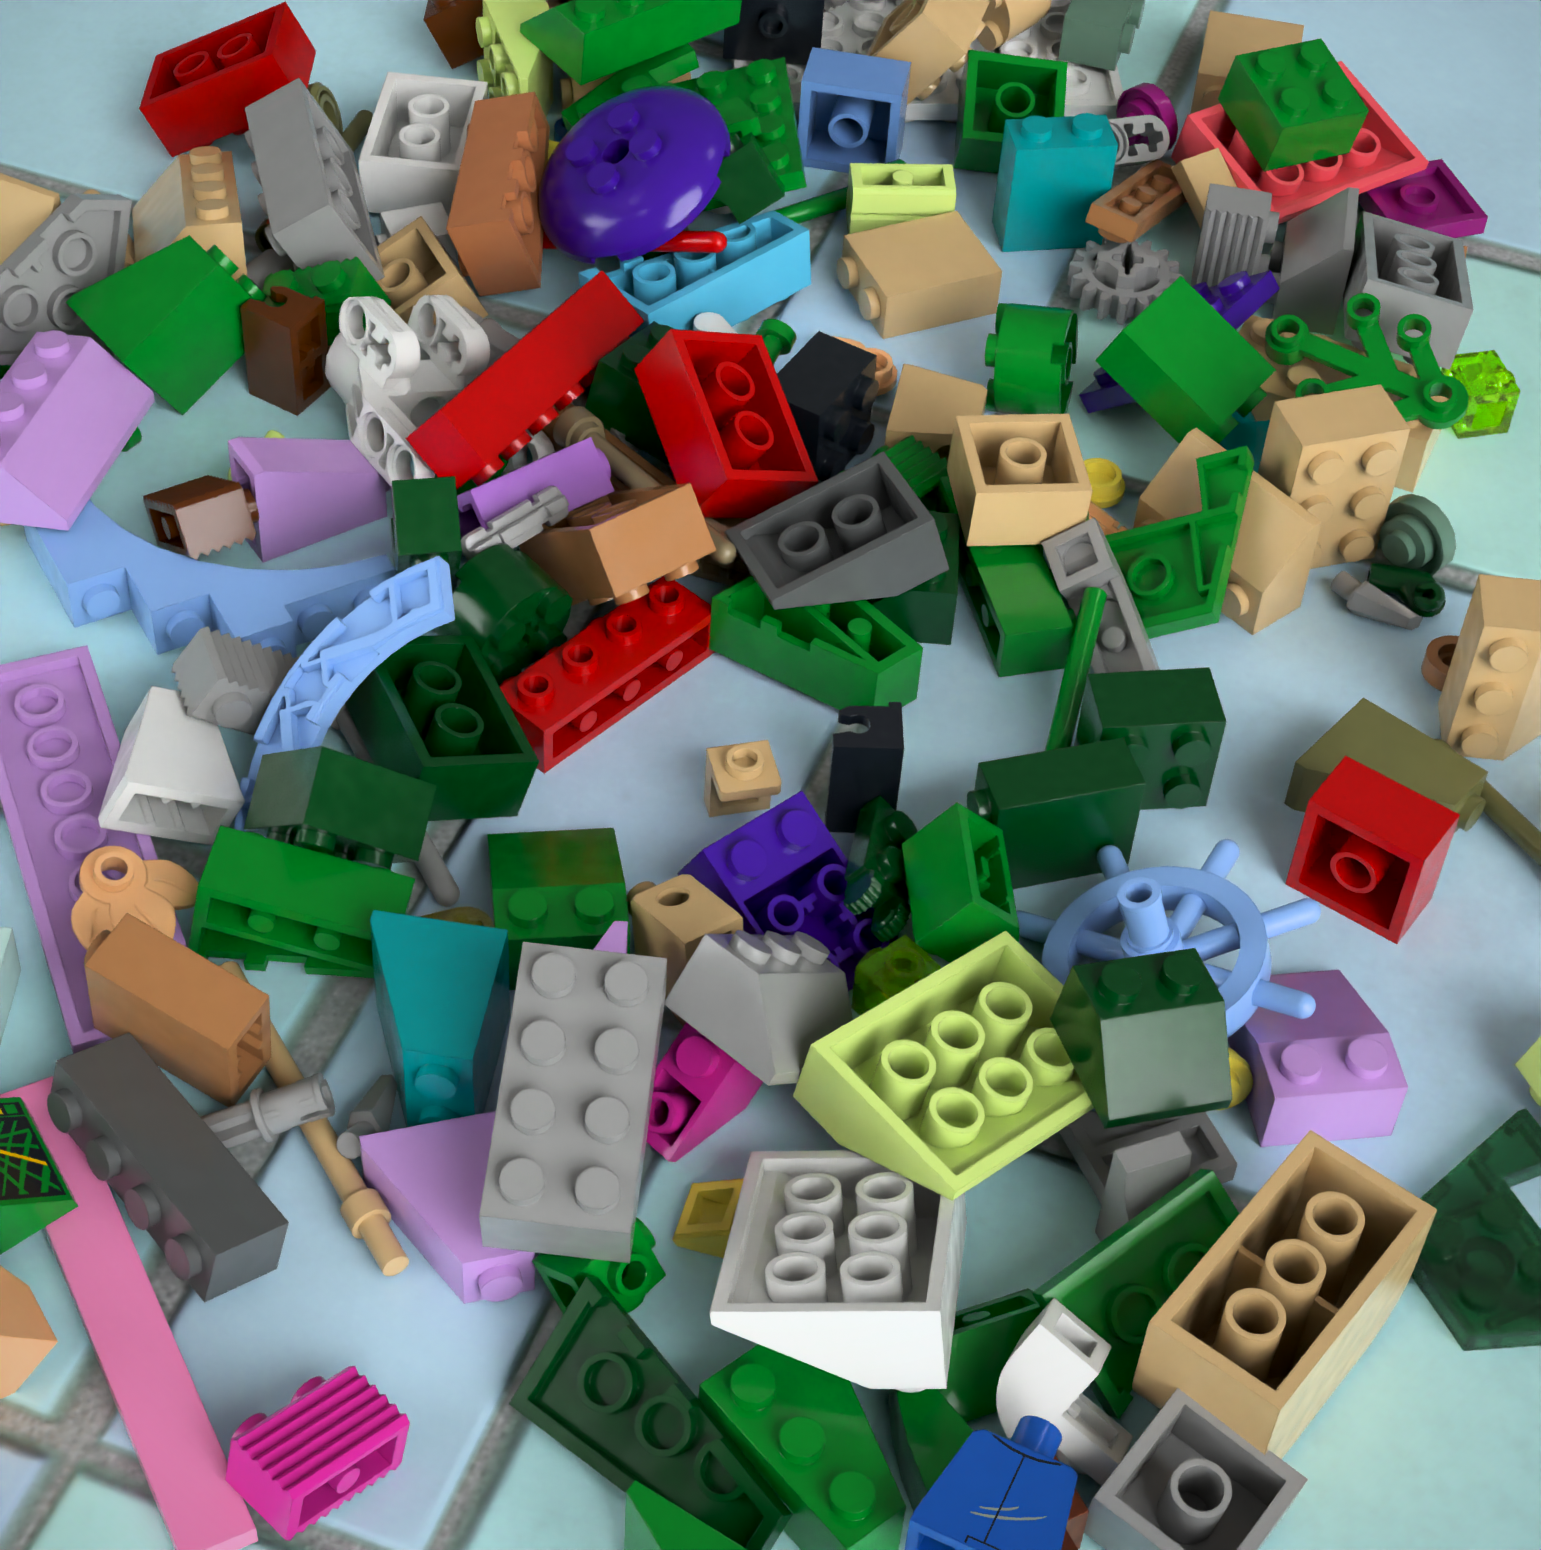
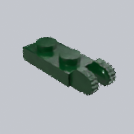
M879 795L860 809L844 877L847 881L843 905L855 916L866 912L872 906L874 913L871 922L872 927H870L872 930L870 932L883 943L899 935V932L908 924L907 921L911 908L908 904L909 894L905 882L906 872L902 843L918 831L913 821L904 812L895 811Z

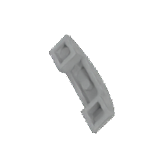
M1095 518L1089 519L1041 542L1059 592L1067 599L1070 608L1075 612L1076 618L1083 592L1086 588L1097 587L1104 590L1107 594L1091 661L1094 673L1160 670L1133 597L1098 521Z

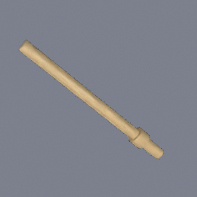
M228 961L220 965L221 968L249 983L237 962ZM270 1020L272 1057L265 1067L277 1088H281L304 1079ZM325 1117L314 1122L299 1125L343 1202L340 1213L355 1238L364 1239L385 1276H394L402 1272L408 1266L409 1259L389 1226L391 1213L378 1191L367 1188L352 1160L343 1157L339 1153L336 1145L338 1136L329 1120Z

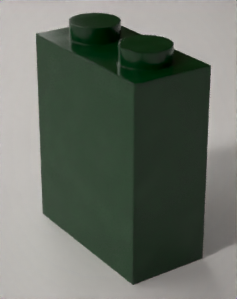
M1120 737L980 762L977 767L974 790L967 793V809L1003 830L1012 888L1017 889L1101 873L1097 854L1105 845L1118 847L1128 866L1146 782L1124 738Z

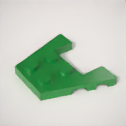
M687 43L618 71L561 112L566 130L569 131L587 113L615 96L638 88L661 86L663 83L699 68L695 50ZM739 96L715 106L724 118L729 134L741 131L742 137L750 132L753 133L754 137L762 134L758 116Z
M1247 445L1196 458L1202 503L1201 512L1105 535L1133 597L1149 639L1219 623L1254 467V458Z

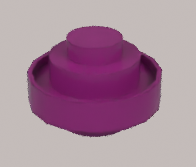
M1141 83L1123 91L1117 102V118L1154 115L1160 118L1168 129L1170 137L1168 150H1171L1177 139L1178 123L1173 105L1164 91L1150 83ZM1139 134L1128 138L1129 146L1142 143L1149 145L1147 136Z

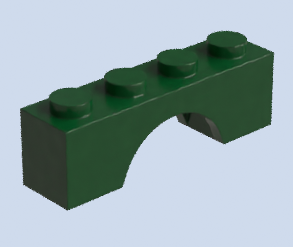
M455 476L392 481L393 518H391V540L396 574L411 566L440 556L450 566L453 594L458 581L455 574L459 570L462 554Z

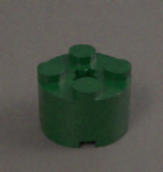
M498 544L478 553L457 571L455 576L461 583L453 593L455 620L433 629L438 636L472 635L500 686L509 677L517 676L523 668L538 659H542L553 647L561 646L568 641L563 630L570 616L572 597L526 553L522 552L519 548H517V551H514L508 544Z

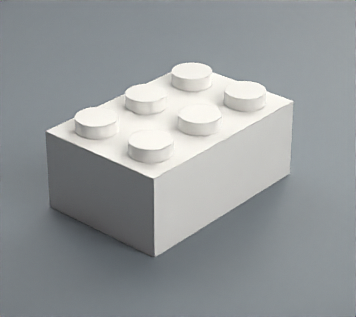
M387 72L358 159L359 177L368 212L380 213L441 202L449 217L467 138V126L471 121L475 101L488 99V82Z

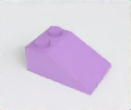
M1340 970L1271 975L1270 982L1309 993L1315 1000L1316 1008L1310 1017L1299 1019L1258 1007L1251 1018L1233 1035L1228 1037L1230 1048L1245 1059L1251 1068L1253 1086L1251 1092L1246 1097V1102L1260 1147L1299 1144L1310 1130L1327 1141L1391 1136L1407 1093L1408 1085L1387 1029Z

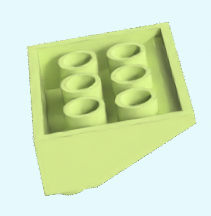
M1007 931L995 936L812 1043L793 1097L838 1144L952 1201L1094 1109L1050 1020L1064 985Z

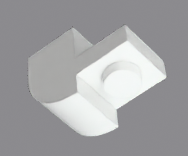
M1053 1298L1021 1335L1001 1372L996 1392L998 1416L1009 1440L1019 1420L1024 1416H1037L1052 1423L1062 1434V1442L1056 1453L1057 1457L1062 1463L1072 1467L1077 1473H1087L1102 1486L1125 1457L1133 1438L1127 1430L1082 1393L1100 1373L1112 1346L1058 1300Z

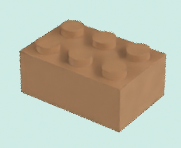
M691 483L614 491L570 511L566 518L550 527L546 526L545 523L542 524L544 531L519 545L522 552L526 553L572 597L571 606L586 600L589 601L590 606L614 599L616 605L634 601L650 592L647 583L664 576L666 581L687 576L699 569L698 559L717 551Z

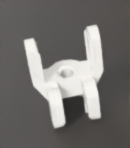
M424 295L421 297L417 304L413 306L408 324L383 299L374 296L348 297L340 308V333L335 337L326 355L325 375L329 380L330 386L346 404L350 441L390 486L394 480L434 478L435 473L405 438L486 369L490 358L488 337L482 327L449 295ZM434 311L436 314V329L434 328L433 323ZM363 313L365 314V317H366V329H365V332H364L363 320H362V319H363ZM526 429L532 440L509 459L503 474L527 464L528 447L531 450L533 461L555 452L552 442L542 430L532 436ZM411 456L414 462V478L410 470Z

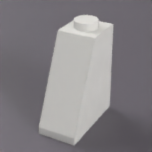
M151 686L125 729L98 817L101 828L213 846L220 825L229 827L245 803L218 725L187 716V707H183L185 699L180 698L181 691Z

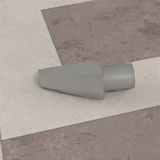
M1346 571L1337 574L1331 583V590L1347 601L1345 606L1354 615L1408 630L1418 628L1423 619L1367 581L1361 583Z
M381 1075L355 1109L350 1112L347 1130L338 1137L336 1143L337 1149L343 1157L348 1159L361 1157L359 1136L389 1131L397 1090V1083L393 1075Z

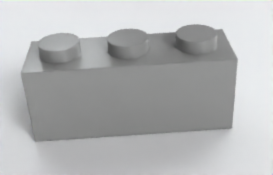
M737 930L735 934H705L665 999L664 1004L768 1086L797 1083L810 1045L853 1020L845 972L826 959L830 954L826 946L810 935L800 931H796L794 935H780L773 931H766L764 935L749 934L741 930Z

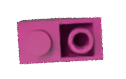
M686 1022L656 1067L646 1142L668 1162H677L746 1109L763 1081Z

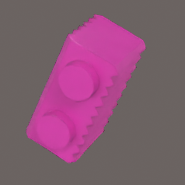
M348 1366L328 1380H325L322 1376H316L308 1380L297 1390L287 1406L269 1417L264 1413L254 1414L238 1427L230 1441L225 1480L285 1540L291 1541L297 1532L303 1533L309 1524L314 1525L321 1516L326 1517L333 1508L338 1509L344 1500L350 1501L355 1493H362L367 1485L373 1486L379 1477L384 1478L390 1470L395 1471L402 1462L410 1422L406 1413H399L396 1404H389L386 1394H379L376 1385H369L366 1376L358 1374L355 1366Z

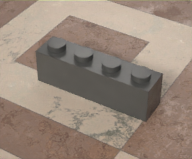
M130 1032L56 1060L51 1093L47 1098L48 1112L54 1125L59 1131L63 1133L68 1132L86 1155L87 1162L94 1175L99 1180L109 1183L125 1203L127 1213L134 1225L141 1230H146L165 1253L172 1272L179 1279L187 1280L204 1303L277 1269L289 1222Z

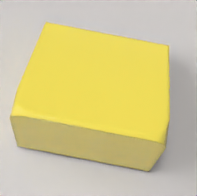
M744 1178L692 1183L672 1239L674 1243L682 1248L724 1258Z

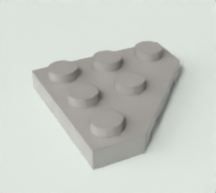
M71 194L0 265V365H12L36 332L51 330L62 331L67 335L91 337L114 357V353L68 306L66 301L73 294L124 269L132 200L113 194Z

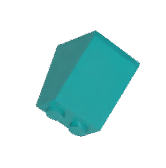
M373 910L370 918L376 1006L394 1079L397 1083V1091L406 1127L484 1113L510 1016L508 930Z

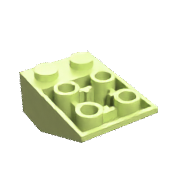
M482 0L483 17L476 18L478 42L481 48L484 47V59L477 60L478 80L488 82L489 99L535 91L547 118L553 102V61L520 33L521 23L550 9L546 0Z

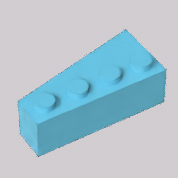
M773 210L751 217L741 224L735 222L713 229V231L723 233L727 238V246L720 253L669 252L644 261L642 256L620 261V269L605 274L644 320L629 337L631 338L653 321L678 330H693L694 318L705 312L720 314L732 327L811 285L809 229ZM594 267L579 272V287L581 288L600 271Z

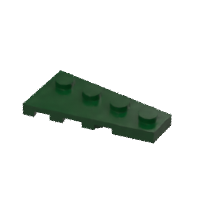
M586 1276L509 1402V1405L626 1493L631 1484L636 1480L747 1550H771L793 1515L792 1512L598 1277Z

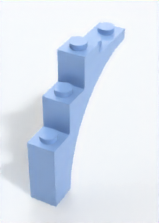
M90 499L69 531L24 526L26 540L74 628L132 610L157 655L188 645L199 629L209 626L211 632L219 630L221 635L230 633L231 638L240 636L242 642L250 640L252 645L260 643L262 649L270 646L272 652L281 650L282 655L291 653L292 658L297 657V645L314 640L337 616L340 619H344L357 606L371 597L368 593L371 589L396 575L395 567L386 554L339 566L301 570L244 569L202 562L161 549L126 531L98 509Z

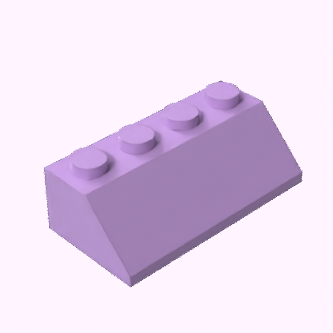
M58 330L36 332L0 381V523L69 531L155 401L153 391L91 337L67 335L65 332Z

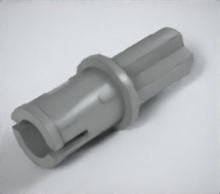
M316 1073L278 1089L275 1088L266 1092L261 1088L253 1089L250 1093V1100L201 1116V1118L228 1149L263 1137L267 1143L277 1141L279 1133L308 1122L334 1116L335 1105L326 1079L323 1078L322 1073Z

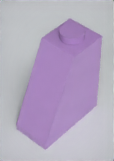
M237 437L228 440L232 481L239 482L243 489L248 488L258 508L259 521L253 523L257 534L253 541L245 540L262 562L387 517L386 492L391 489V486L350 440Z
M496 1111L359 1136L362 1174L367 1188L378 1191L391 1213V1219L464 1304L481 1300L492 1302L504 1301L516 1296L518 1293L535 1290V1265L532 1262L535 1259V1252L483 1247L479 1213Z

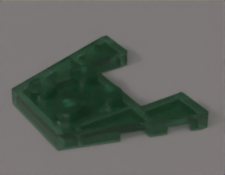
M1526 1108L1517 1111L1420 1198L1436 1208L1437 1212L1411 1277L1463 1351L1541 1346V1229L1510 1189V1187L1541 1176V1127Z

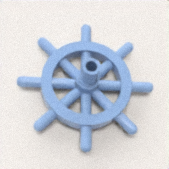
M1223 839L1215 845L1200 870L1188 867L1160 866L1130 871L1120 849L1114 845H1105L1097 854V861L1105 881L1081 894L1061 913L1057 920L1021 910L1017 911L1019 937L1045 944L1042 954V965L1063 985L1072 966L1078 965L1082 955L1101 961L1196 948L1202 961L1240 949L1237 962L1232 971L1204 963L1225 1001L1227 1038L1239 1030L1251 1018L1258 1007L1299 1019L1310 1017L1316 1008L1315 1000L1309 993L1270 982L1272 965L1268 939L1316 922L1321 914L1320 905L1314 899L1303 898L1260 913L1255 903L1244 891L1225 879L1240 854L1239 846L1230 839ZM1165 911H1173L1170 918L1166 917ZM1202 915L1224 925L1188 938ZM1122 921L1126 925L1120 939L1102 934Z

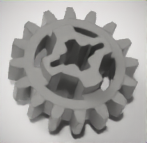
M1104 238L1103 245L1090 240L1086 242L1085 251L1075 250L1073 261L1070 262L1067 285L1071 286L1070 298L1081 299V310L1095 308L1098 310L1097 319L1102 320L1111 315V318H1115L1118 324L1123 325L1126 320H1129V317L1135 319L1180 276L1183 277V275L1178 273L1180 266L1178 261H1167L1169 251L1166 249L1156 252L1152 251V242L1149 240L1138 245L1137 241L1132 243L1128 241L1126 243H1116Z

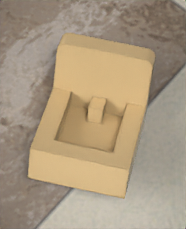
M768 740L706 748L704 802L709 817L770 809L771 795H777L781 792V778Z

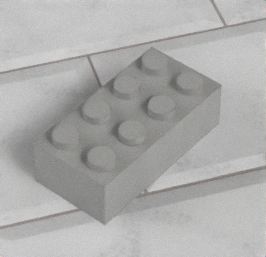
M297 78L245 107L249 130L244 135L256 158V161L251 163V168L263 190V193L258 195V200L269 219L270 225L265 227V233L276 253L281 257L288 254L294 262V270H297L299 267L304 270L308 265L313 268L317 264L321 265L327 261L338 260L341 263L346 258L351 261L357 256L376 282L383 279L385 276L353 151L301 79Z
M1363 211L1355 232L1354 252L1343 293L1345 339L1352 340L1353 346L1364 351L1356 330L1350 328L1346 322L1347 303L1351 297L1360 293H1368L1375 296L1380 302L1379 325L1390 352L1402 355L1407 363L1413 365L1409 352L1402 350L1397 344V327L1403 317L1410 314H1419L1426 317L1431 323L1432 330L1429 344L1438 366L1450 370L1474 310L1463 241ZM1364 308L1354 312L1362 317L1372 314L1371 311ZM1415 329L1405 332L1407 336L1412 338L1423 335L1422 332Z
M523 942L479 1213L483 1247L630 1263L666 997L667 958Z

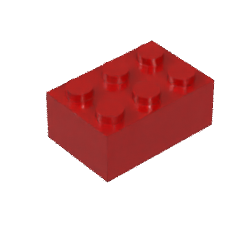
M285 1L156 55L139 109L171 157L196 147L210 146L216 139L231 133L242 135L249 130L245 107L297 78H300L306 88H308L316 50Z
M670 329L634 368L676 483H691L704 518H752L814 487L819 482L762 335Z

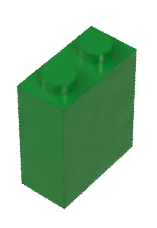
M1182 276L1173 282L1127 325L1095 360L1179 444L1186 434L1196 427L1219 444L1239 424L1232 414L1236 411L1242 418H1245L1268 395L1260 386L1276 371Z

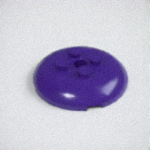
M677 86L638 88L615 96L594 108L565 134L554 149L544 169L538 191V212L543 231L548 239L565 256L579 262L595 264L596 258L617 255L621 262L644 255L674 238L698 217L709 204L721 184L717 174L723 157L730 156L731 149L730 134L724 118L707 98L692 90Z

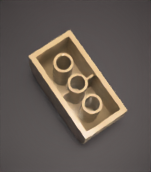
M1310 1130L1149 1321L1133 1378L1132 1390L1161 1410L1176 1389L1179 1388L1265 1455L1270 1450L1282 1459L1360 1359L1388 1319L1414 1271L1437 1209Z

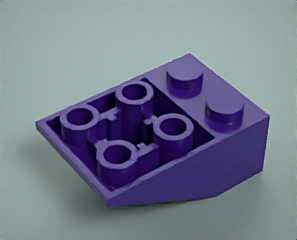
M803 791L798 792L704 848L677 873L678 876L681 874L693 876L743 917L744 932L764 935L766 931H773L780 935H794L796 931H800L821 942L830 951L826 959L845 972L848 992L909 953L898 935L888 942L884 941L882 943L870 932L872 930L870 927H872L871 922L874 913L872 906L866 912L855 916L843 905L847 881L844 877L848 860Z

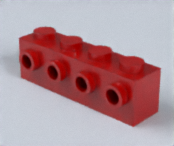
M664 576L648 586L650 591L648 594L634 601L621 604L605 616L594 619L583 631L561 646L550 649L542 659L517 676L509 677L503 681L499 687L539 760L537 769L545 774L715 653V651L709 649L711 605L676 580L666 581Z

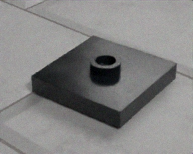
M742 0L739 23L724 29L723 59L756 61L785 57L786 64L807 65L812 47L821 48L824 0Z

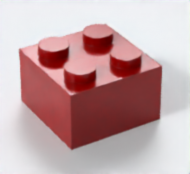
M1345 755L1308 801L1285 884L1389 941L1398 944L1432 899L1460 814Z

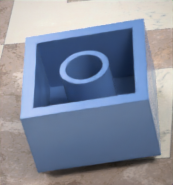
M812 47L801 81L798 135L803 166L849 173V163L885 164L899 159L903 146L911 62Z

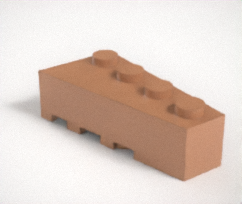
M535 91L475 101L471 121L467 126L466 143L446 230L458 252L459 267L463 276H470L480 297L541 288L544 231L538 212V191L548 162L550 126Z

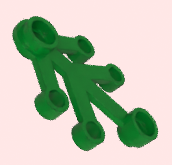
M1360 293L1354 295L1348 301L1346 310V322L1350 328L1356 330L1366 357L1310 334L1307 324L1295 315L1286 314L1279 316L1267 326L1265 332V351L1267 356L1275 363L1293 365L1306 357L1351 376V378L1329 384L1317 378L1305 379L1296 387L1295 398L1303 397L1310 393L1323 394L1381 384L1386 392L1403 398L1393 403L1406 422L1418 419L1426 427L1439 430L1454 425L1467 411L1468 392L1465 386L1456 378L1442 375L1429 344L1432 330L1431 323L1422 315L1410 314L1403 317L1398 323L1396 336L1398 346L1402 350L1409 352L1417 378L1397 370L1379 325L1380 302L1371 294ZM1364 308L1371 311L1372 314L1362 317L1354 312ZM1415 329L1422 332L1423 335L1412 338L1407 336L1405 332ZM1289 332L1296 335L1291 338H1284L1279 334ZM1443 396L1448 398L1449 400L1445 402H1436L1431 397Z

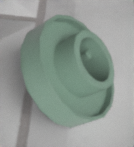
M1415 494L1399 496L1389 504L1385 522L1379 534V544L1389 562L1398 567L1423 570L1433 576L1453 560L1456 550L1455 533L1449 519L1436 504L1423 496Z

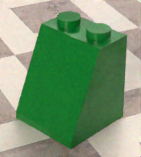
M189 235L73 294L66 303L128 368L181 415H184L245 353L240 306L249 299L263 302L267 296L244 273L235 281L231 276L239 268L215 244L206 252Z

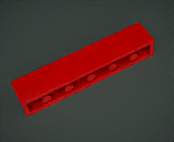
M601 270L405 439L438 477L455 476L456 490L469 479H472L477 486H480L505 465L498 455L500 454L505 461L510 459L532 440L526 429L534 436L559 415L553 405L560 412L585 391L584 388L592 383L599 360L630 338L629 335L644 320L605 272Z

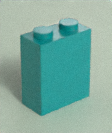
M1082 113L1068 117L1045 118L1042 116H1029L1025 119H1005L992 223L1002 252L1086 248V242L1090 240L1102 245L1103 236L1098 233L1099 228L1086 223L1085 220L1092 202L1111 190L1118 143L1107 115Z

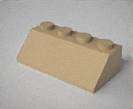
M201 146L191 149L189 154L178 155L132 208L135 263L190 235L206 252L215 244L239 268L231 276L235 281L243 273L247 276L242 221L232 151L221 152V149L218 147Z

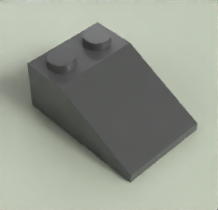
M884 451L725 531L728 540L736 547V552L774 610L895 597L949 570L935 519Z

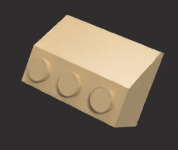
M1197 427L1189 431L1139 497L1133 528L1201 512L1202 503L1196 458L1227 450ZM1254 470L1251 476L1221 610L1225 616L1231 618L1251 635L1256 634L1301 606L1322 524L1321 520Z
M1478 575L1438 701L1441 740L1445 741L1463 757L1503 761L1541 735V580Z

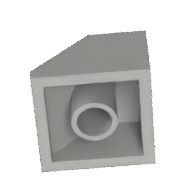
M1348 187L1287 221L1283 242L1275 241L1272 244L1268 271H1272L1280 288L1265 302L1273 304L1272 319L1286 314L1295 315L1307 324L1311 332L1334 334L1354 252L1359 197L1358 188Z

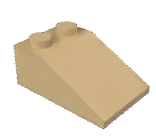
M422 216L377 246L385 276L377 281V283L391 300L390 307L406 324H408L413 306L424 295H449L461 307L468 308L482 318L489 315L449 253ZM434 311V314H433V323H434V325H436V314H435V311Z

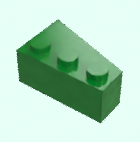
M752 576L712 597L709 649L838 710L849 706H888L889 702H901L902 707L917 699L923 647L867 600L774 610Z
M220 825L198 884L188 948L206 959L209 957L244 959L245 970L266 971L268 962L276 961L305 963L304 969L306 974L374 978L370 929L373 910L407 915L416 878L397 874L383 867H372L327 853L269 839L255 832H244Z
M758 1344L699 1384L698 1399L792 1512L793 1515L783 1530L801 1550H899L906 1504L849 1380Z

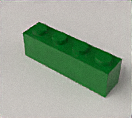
M949 476L940 477L936 512L958 514ZM959 519L958 579L998 677L1065 669L1077 618L1074 610L1066 608L1052 570L1048 568L1043 557L1042 544L966 546Z

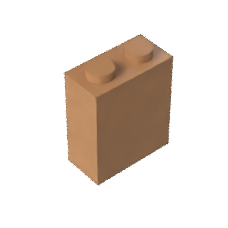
M129 913L124 915L112 932L103 930L89 946L84 957V967L94 1028L112 1039L130 1032L157 1066L227 1107L236 1105L272 1057L269 995Z

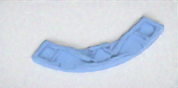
M436 556L411 566L383 581L368 592L371 596L357 606L344 619H340L338 616L333 619L304 650L272 697L254 735L253 740L258 744L250 764L248 777L241 778L240 789L245 803L235 817L234 829L246 832L243 829L262 755L321 746L329 727L354 690L377 666L413 639L455 620L450 566L444 559Z

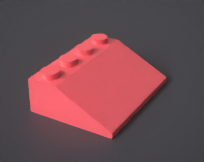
M1342 61L1337 63L1369 109L1349 153L1263 171L1220 103L1187 115L1171 158L1177 164L1181 160L1219 148L1238 188L1272 193L1270 211L1280 213L1278 225L1295 218L1348 187L1358 188L1359 194L1425 170L1429 164V161Z

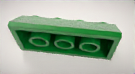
M572 0L521 23L520 33L581 86L738 24L742 0Z

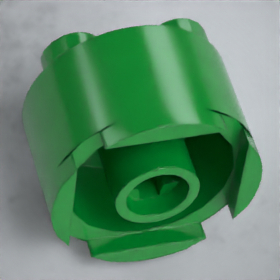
M999 303L995 321L996 334H988L985 348V366L995 367L994 379L990 378L987 384L986 411L1011 414H1066L1074 382L1069 381L1071 365L1076 364L1077 313H1074L1072 309Z

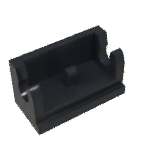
M889 702L888 706H849L839 710V723L845 725L862 724L869 730L864 733L848 731L833 734L827 806L824 824L829 832L855 833L860 809L879 795L896 811L904 754L901 702Z

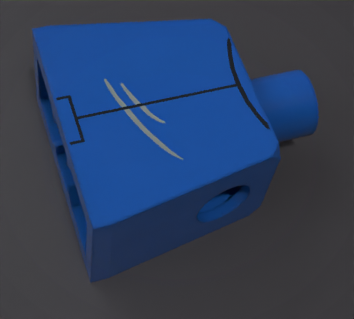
M1029 1415L1019 1420L1010 1440L985 1429L973 1431L914 1510L909 1521L904 1550H1061L1078 1473L1072 1467L1054 1460L1062 1442V1434L1058 1428L1043 1418Z

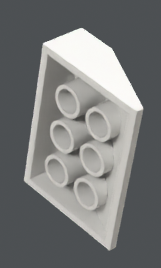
M852 1150L751 1152L710 1308L711 1325L869 1389H896L907 1393L920 1392L925 1389H946L967 1225L965 1193L952 1201Z

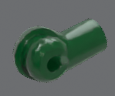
M1370 563L1367 582L1386 594L1395 595L1407 608L1419 616L1433 617L1443 610L1446 603L1445 592L1442 586L1426 571Z

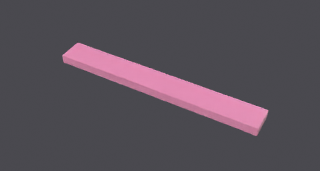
M54 1076L0 1094V1098L21 1097L26 1103L78 1204L77 1208L44 1227V1230L174 1549L238 1550L258 1542L256 1527L243 1497L225 1480L227 1459L107 1181H101L94 1175L89 1167L86 1155L68 1132L63 1133L59 1131L51 1120L47 1107V1098L51 1093Z

